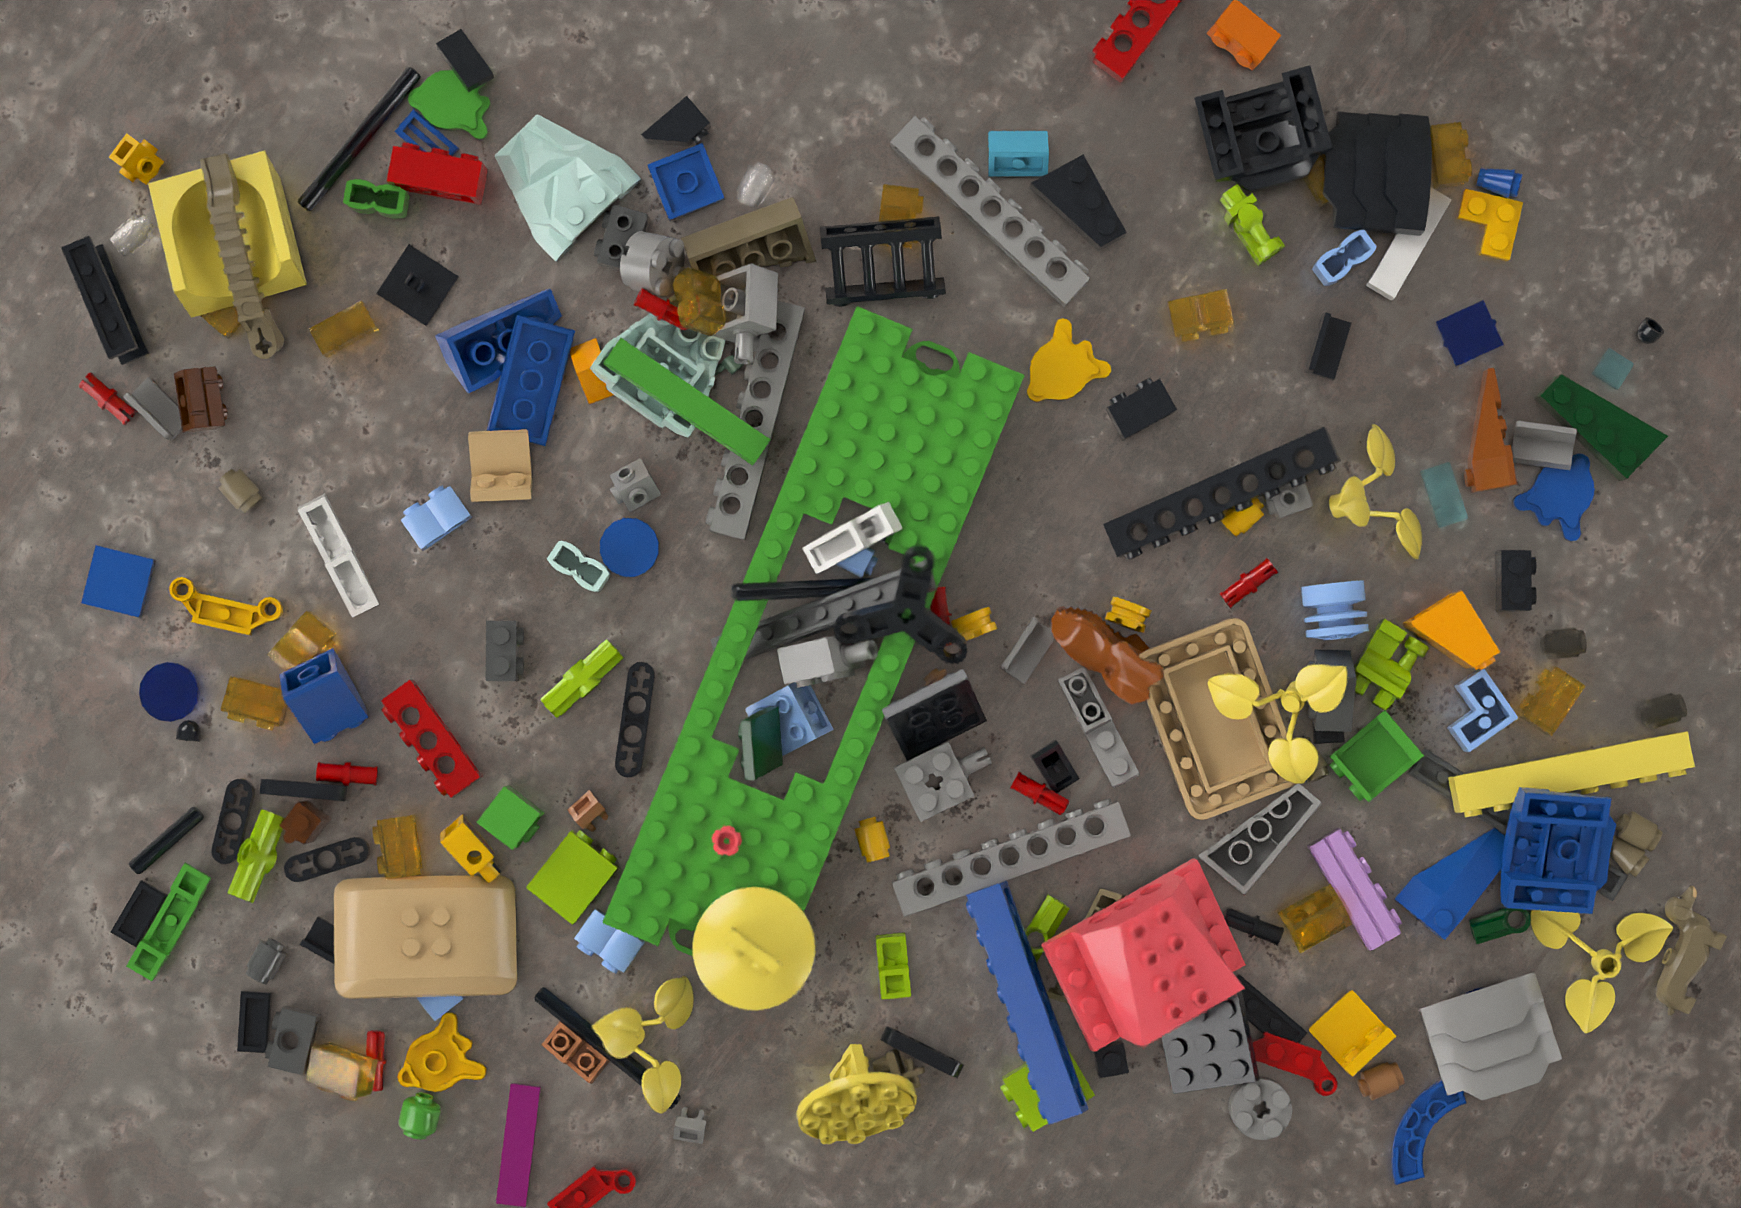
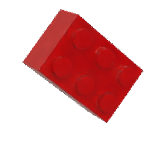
M404 142L401 147L393 146L386 180L389 184L398 186L406 192L482 205L488 170L483 162L478 160V156L461 153L460 158L449 155V151L438 148H431V152H426L419 149L420 146Z

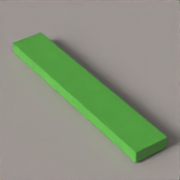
M622 338L619 339L603 363L752 466L771 440Z

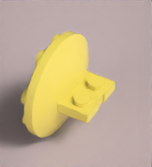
M761 887L737 889L717 899L701 917L693 939L695 967L706 988L724 1003L746 1010L771 1008L791 998L807 980L815 956L813 930L804 912L787 896Z
M850 1044L840 1062L836 1064L829 1074L831 1082L811 1092L799 1104L796 1111L798 1125L805 1134L820 1139L822 1144H832L836 1141L847 1140L850 1144H858L863 1142L868 1136L901 1127L904 1124L903 1120L915 1109L917 1103L915 1088L908 1079L896 1074L868 1073L869 1062L867 1056H864L862 1044Z

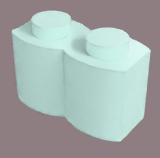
M558 541L547 558L551 566L557 571L573 576L579 585L593 592H601L611 576L610 571L602 563L585 557L580 549L565 541Z

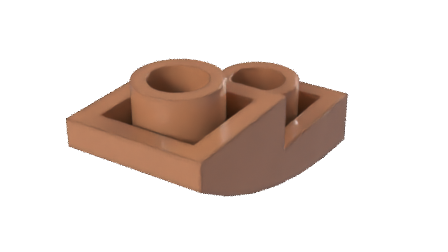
M562 1022L557 1024L542 1043V1046L563 1064H567L590 1084L596 1080L610 1062Z

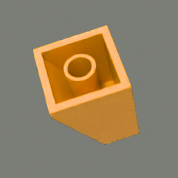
M1462 590L1452 592L1402 623L1407 630L1465 669L1475 668V670H1482L1496 661L1494 656L1500 653Z

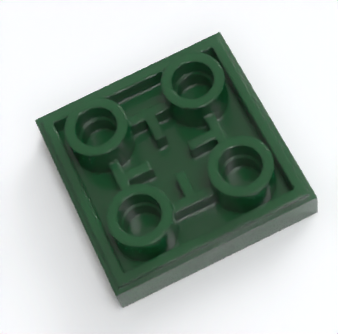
M769 706L741 720L738 728V736L742 740L743 750L740 763L744 770L745 780H756L783 765L779 707Z

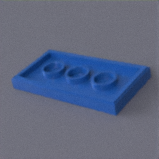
M516 315L486 431L526 429L529 432V442L546 446L575 330Z

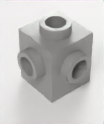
M641 458L609 475L615 485L610 489L618 504L624 502L630 512L661 495Z

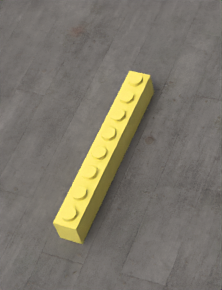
M1678 732L1448 777L1455 813L1464 812L1465 817L1481 815L1482 808L1493 807L1494 812L1511 809V803L1514 802L1519 787L1548 789L1551 792L1564 793L1581 790V795L1599 792L1598 786L1610 784V789L1629 786L1627 780L1639 778V783L1658 780L1657 774L1667 772L1669 778L1686 775V769L1695 767L1688 732Z

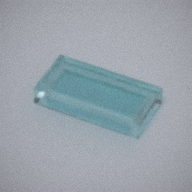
M1450 462L1420 471L1438 528L1468 519Z

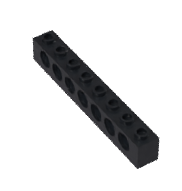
M1322 427L1103 524L1116 556L1119 558L1125 556L1128 561L1142 555V548L1153 544L1154 549L1171 542L1169 537L1180 532L1181 536H1185L1197 531V524L1207 520L1210 525L1226 518L1224 512L1235 508L1236 512H1240L1253 506L1252 500L1263 496L1264 500L1275 497L1281 494L1279 489L1288 484H1291L1292 488L1308 482L1307 476L1318 472L1320 476L1337 469L1335 464L1341 462L1327 428ZM1307 450L1311 451L1314 456L1312 465L1306 468L1301 467L1298 462L1300 453ZM1276 463H1282L1286 468L1285 476L1279 480L1273 479L1270 473L1271 467ZM1248 475H1254L1258 479V487L1252 492H1247L1243 487V480ZM1221 487L1228 488L1231 494L1229 501L1225 504H1219L1215 498L1217 490ZM1194 499L1200 500L1203 505V510L1198 516H1192L1188 511V505ZM1167 511H1171L1175 516V523L1170 528H1165L1161 524V516ZM1140 523L1145 524L1148 529V534L1143 540H1137L1133 534L1135 526Z

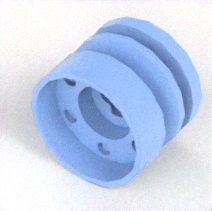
M1364 580L1301 587L1303 607L1317 608V614L1304 618V623L1318 622L1319 629L1305 630L1306 638L1312 637L1323 641L1353 638L1360 633L1369 631L1368 624L1355 625L1354 618L1367 616L1366 611L1353 610V604L1366 600Z

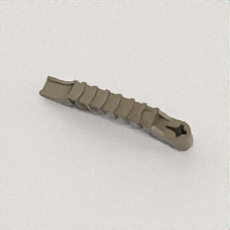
M227 153L199 159L206 183L207 208L211 214L210 223L213 224L216 235L214 238L219 245V257H222L225 267L223 271L224 274H227L229 281L228 289L232 291L234 298L233 306L237 308L239 315L237 317L238 322L242 324L247 333L253 354L258 358L268 359L282 349L284 337L277 328L269 308H263L261 300L265 296L263 292H258L256 284L260 280L259 277H254L252 267L255 266L254 261H249L247 251L251 250L250 245H245L242 236L247 233L246 228H240L239 219L244 217V212H236L235 205H238L240 202V192L232 164ZM265 339L268 342L271 341L272 346L270 347L268 344L264 345L262 340Z

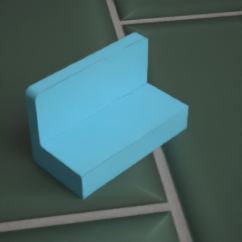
M1047 131L988 132V176H1044L1048 174L1049 146Z

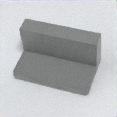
M148 377L132 394L127 392L123 396L165 439L172 441L182 431L179 406L151 378Z
M1517 421L1511 449L1514 463L1570 470L1577 429Z
M1032 618L1000 668L1025 684L1055 640L1052 630L1040 623L1036 618Z

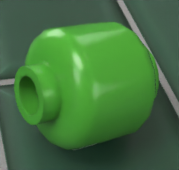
M418 1092L415 1096L408 1097L403 1101L399 1116V1126L404 1130V1135L413 1139L423 1140L436 1132L441 1107L433 1101L434 1097L432 1095Z

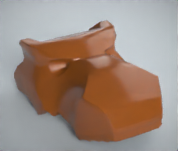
M1064 606L1057 608L1052 617V633L1056 641L1073 660L1089 670L1101 673L1108 688L1116 696L1131 705L1144 702L1150 698L1149 687L1163 679L1164 671L1162 665L1143 660L1138 656L1143 651L1150 649L1138 634H1131L1125 637L1122 636L1120 631L1115 633L1114 629L1102 617H1099L1097 613L1094 614L1093 611H1088L1086 608L1083 610L1079 607L1074 609L1072 606L1068 609Z

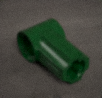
M1505 907L1504 909L1468 919L1472 936L1477 945L1513 933L1517 934L1526 931L1530 926L1531 917L1525 909ZM1514 911H1520L1523 915L1522 923L1516 927L1510 926L1508 923L1509 915Z

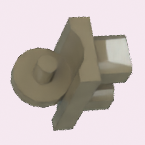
M896 1048L889 1050L885 1056L872 1063L875 1073H891L906 1079L909 1078L914 1088L921 1086L918 1075L925 1073L924 1066L915 1068L912 1057L904 1059L907 1069L905 1071L899 1050Z

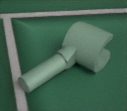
M735 355L727 356L717 365L715 375L723 372L725 369L733 375L744 364L735 363Z

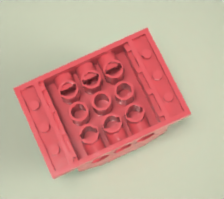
M1194 858L1041 944L1090 1050L1094 1052L1120 1037L1144 1047L1245 989L1233 972L1246 964L1200 863Z

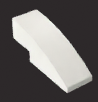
M886 502L802 548L815 573L819 574L903 528L890 503Z

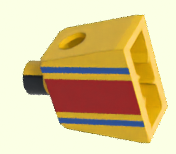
M464 814L460 815L440 833V843L471 876L479 872L490 883L502 872L492 861L495 857L493 848ZM477 850L480 855L471 857L468 853Z

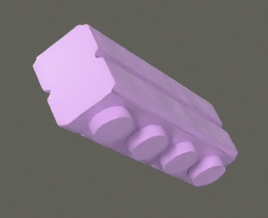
M1337 828L1307 846L1367 950L1372 951L1401 934L1398 928L1402 924L1399 916L1394 909L1388 911L1383 902L1387 896L1378 882L1374 885L1367 874L1372 871L1363 856L1359 859L1357 858L1352 849L1356 847V843L1348 831L1343 833L1340 828Z

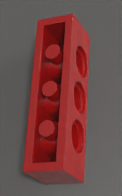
M1129 0L1127 4L1131 8L1125 16L1120 13L1110 26L1113 30L1112 34L1107 40L1102 37L1092 50L1096 54L1093 63L1122 83L1182 0H1166L1160 4L1152 0ZM1137 14H1142L1147 17L1149 24L1143 28L1137 27L1133 23L1132 18ZM1119 38H1125L1130 42L1131 48L1128 51H1119L1115 46V41Z
M408 680L381 700L384 705L381 711L391 724L396 721L402 730L398 733L408 748L412 745L419 753V756L416 757L417 761L426 772L432 771L437 778L434 784L443 796L448 794L450 798H454L483 777L414 680ZM411 707L416 708L420 714L418 722L414 725L408 724L405 720V712ZM427 732H432L437 737V744L432 749H427L422 743V737ZM444 756H449L454 760L455 767L450 773H444L440 769L439 763Z

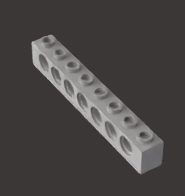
M914 116L890 141V146L1065 308L1089 282L1090 278L1086 275L1089 270L1077 259L1072 262L1065 255L1067 252L1065 247L1054 239L1051 242L1043 235L1045 229L1034 219L1029 222L1021 214L1024 210L1013 199L1010 198L1009 201H1006L999 194L1002 190L990 178L985 181L977 173L980 169L970 159L966 158L963 161L956 154L958 149L947 138L941 140L934 134L936 128L923 117L919 120ZM922 142H930L933 144L935 151L930 156H923L919 153L918 146ZM945 162H951L956 166L957 171L952 176H945L940 172V166ZM967 182H972L977 185L979 191L975 196L968 197L963 194L962 186ZM990 202L996 203L1000 207V213L995 217H989L984 213L983 207ZM1009 223H1017L1022 228V234L1018 237H1010L1006 233L1005 227ZM1032 243H1038L1043 247L1044 254L1038 258L1031 257L1028 254L1027 247ZM1054 263H1060L1065 267L1066 274L1061 278H1055L1050 274L1049 267Z
M778 300L776 325L783 326L786 334L781 340L771 339L769 332L754 338L753 351L756 352L754 362L747 364L744 374V380H748L746 392L740 391L736 405L737 409H741L739 418L746 422L749 413L753 411L761 413L763 415L762 424L753 428L771 440L805 314V307ZM767 354H774L778 358V364L773 369H765L761 365L762 358ZM767 383L771 387V392L766 398H758L754 395V388L757 384ZM771 440L753 466L732 451L725 449L721 466L726 467L723 479L717 478L713 495L718 496L716 507L709 508L706 524L711 525L710 532L746 540ZM737 469H743L748 473V480L743 485H735L731 481V475ZM729 498H736L740 501V510L735 514H728L724 511V503Z
M1108 798L1094 803L1095 809L1086 813L1080 808L1066 813L1067 819L1055 823L1054 818L1038 823V830L1027 833L1026 828L1010 833V840L999 843L996 838L980 844L982 850L971 853L968 848L952 854L954 860L942 863L940 858L924 864L926 870L914 874L913 869H909L896 874L897 880L892 881L904 917L1130 837L1131 834L1119 802L1112 803L1111 799ZM1093 817H1098L1103 822V829L1098 834H1090L1086 827L1088 820ZM1065 827L1073 829L1075 833L1073 842L1067 845L1062 844L1058 839L1059 831ZM1037 837L1043 838L1047 844L1045 852L1039 855L1032 853L1030 850L1031 841ZM1006 848H1015L1018 851L1019 857L1014 864L1008 865L1002 861V852ZM978 858L989 860L990 870L986 874L980 875L974 871L973 864ZM957 868L962 872V879L958 884L951 885L946 882L945 873L948 869ZM929 878L933 881L934 889L930 894L923 895L917 891L916 886L920 879Z

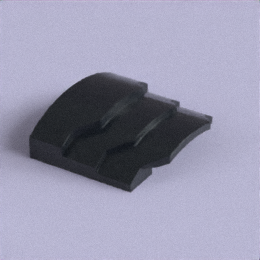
M1311 65L1281 73L1282 82L1225 97L1223 90L1194 97L1216 182L1233 181L1249 192L1275 187L1309 176L1318 157L1333 150Z
M1338 111L1336 126L1328 132L1333 150L1325 153L1322 193L1333 206V228L1421 236L1426 228L1431 188L1432 144L1429 117L1401 113L1396 116Z

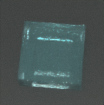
M1608 348L1592 372V375L1617 390L1634 366V363Z

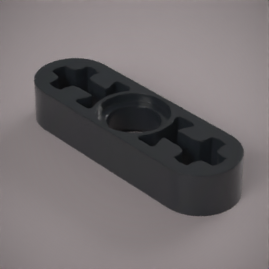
M235 779L226 787L211 849L214 860L220 864L235 862L244 841L255 795L253 784L246 779ZM240 784H243V789L248 791V795L241 797L239 806L245 805L244 811L239 808H228L229 802L236 804L237 795L233 793V788H239ZM230 813H237L241 818V825L237 830H230L225 824V818ZM222 831L228 835H238L237 840H230L229 848L234 850L233 855H228L226 859L223 858V853L219 852V846H225L227 837H221Z
M261 779L259 794L346 801L348 786Z
M353 837L292 856L286 861L284 873L289 880L302 882L357 865L367 860L370 855V846L365 839ZM353 842L357 846L363 847L364 851L359 853V859H356L355 855L344 857L346 864H341L342 857L337 846H342V852L351 849ZM324 851H330L335 856V864L331 868H324L319 863V856ZM313 855V865L317 869V873H313V867L303 870L302 877H299L298 873L291 872V868L295 866V860H298L300 864L311 862L308 856Z
M886 1026L880 1038L884 1043L952 1077L958 1078L964 1067V1064L889 1026Z

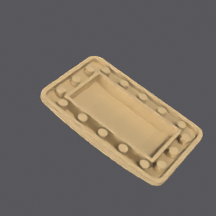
M1238 618L1226 619L1145 650L1138 655L1143 660L1156 662L1163 667V679L1149 687L1150 698L1146 701L1183 801L1192 817L1199 820L1209 819L1296 784L1282 778L1273 769L1269 761L1268 751L1271 742L1277 738L1287 740V731L1276 701L1273 700L1259 707L1253 705V711L1247 718L1231 719L1219 712L1208 687V680L1213 676L1219 674H1240L1251 678L1259 686L1260 693L1256 700L1273 695L1250 630L1244 621Z
M481 875L376 877L342 880L334 890V968L336 991L340 996L348 999L487 996L510 993L517 983L516 903L513 882L505 876H497L488 883Z

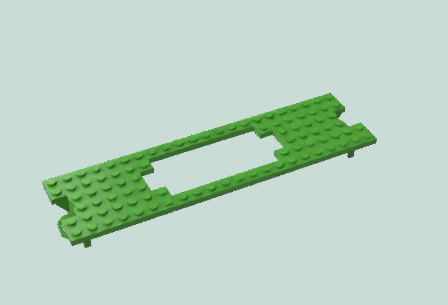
M857 306L743 583L776 582L804 514L832 525L843 498H846L871 509L889 502L903 529L894 533L888 549L904 555L913 546L920 545L929 548L934 554L932 573L937 588L1025 375L970 352L960 372L958 359L953 351L931 341L916 343L904 353L913 329ZM927 347L949 356L953 360L952 368L947 371L938 368H928L925 363L917 359V349ZM915 556V558H913L916 560L915 563L926 560L924 559V557L921 558L920 556ZM936 591L927 594L925 603L927 609H929ZM735 600L602 923L656 946H659L669 924V936L674 947L678 951L693 956V949L677 942V931L680 929L696 931L701 917L710 905L723 895L734 890L748 887L771 889L790 898L804 912L883 721L884 714L881 709L889 706L914 646L915 640L902 631L884 636L824 784L796 772L787 795L783 800L729 778L740 749L712 738L768 603V600ZM905 609L903 617L909 618L911 610ZM723 826L733 827L742 837V844L738 847V852L732 856L720 855L713 848V833L716 830H721ZM725 838L724 843L729 844L730 840Z

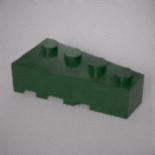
M1562 374L1554 377L1534 398L1563 427L1577 429L1575 438L1619 481L1628 479L1668 437V435Z

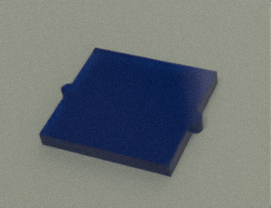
M1484 300L1435 322L1444 340L1442 345L1447 347L1455 366H1459L1504 345L1495 326L1497 322L1491 318Z

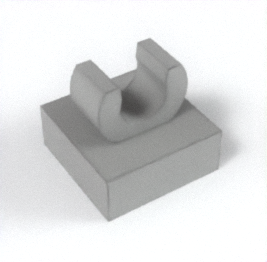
M683 1107L681 1116H676L673 1139L703 1144L706 1121L703 1120L704 1111L699 1109L696 1119L688 1118V1107Z

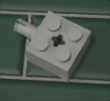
M748 264L711 278L709 335L735 343L734 362L744 365L753 363L754 338L776 330L778 273L754 264Z
M836 636L777 649L784 684L796 682L797 688L854 676V669L866 667L864 660L875 659L878 653L877 646L873 640H867L862 643L859 641L853 645L848 643L846 645L844 642L841 643L840 640H837Z
M947 741L894 767L920 822L974 797L967 781L968 775L988 765H992L989 757L977 762V759L988 754L984 747L960 759L959 757L956 758ZM931 773L936 777L941 776L943 779L939 783L940 788L937 790L932 786H926V782L929 781L928 775Z

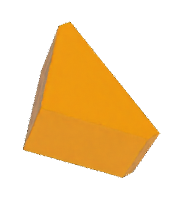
M597 338L573 346L570 350L576 374L589 405L614 396L606 388V383L600 380L590 369L601 352Z

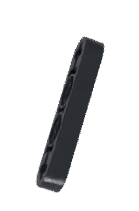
M645 662L633 664L629 668L615 758L617 772L626 778L638 775L643 766L655 682V671L650 664ZM642 666L645 667L646 673H650V678L644 679L642 688H649L648 695L639 691L630 692L631 685L636 688L638 685V678L633 677L634 671H639ZM635 696L642 697L646 702L645 710L639 714L633 713L629 708V701ZM630 726H637L641 730V739L636 743H630L625 739V730ZM622 745L630 748L640 747L639 754L633 752L632 761L637 762V767L631 768L630 773L625 772L624 766H620L621 760H626L628 751L622 752Z

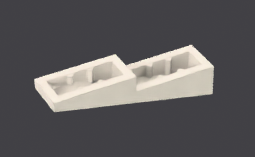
M1430 188L1425 232L1421 236L1396 234L1367 282V287L1391 301L1396 297L1452 199L1434 188Z
M326 493L300 505L298 512L325 562V566L351 616L354 617L379 605L376 595Z

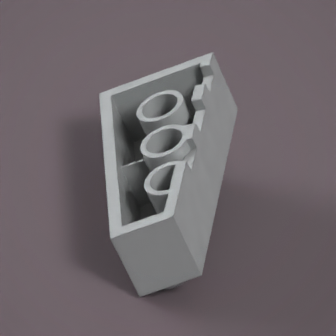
M1298 783L1198 857L1245 896L1322 805V802Z

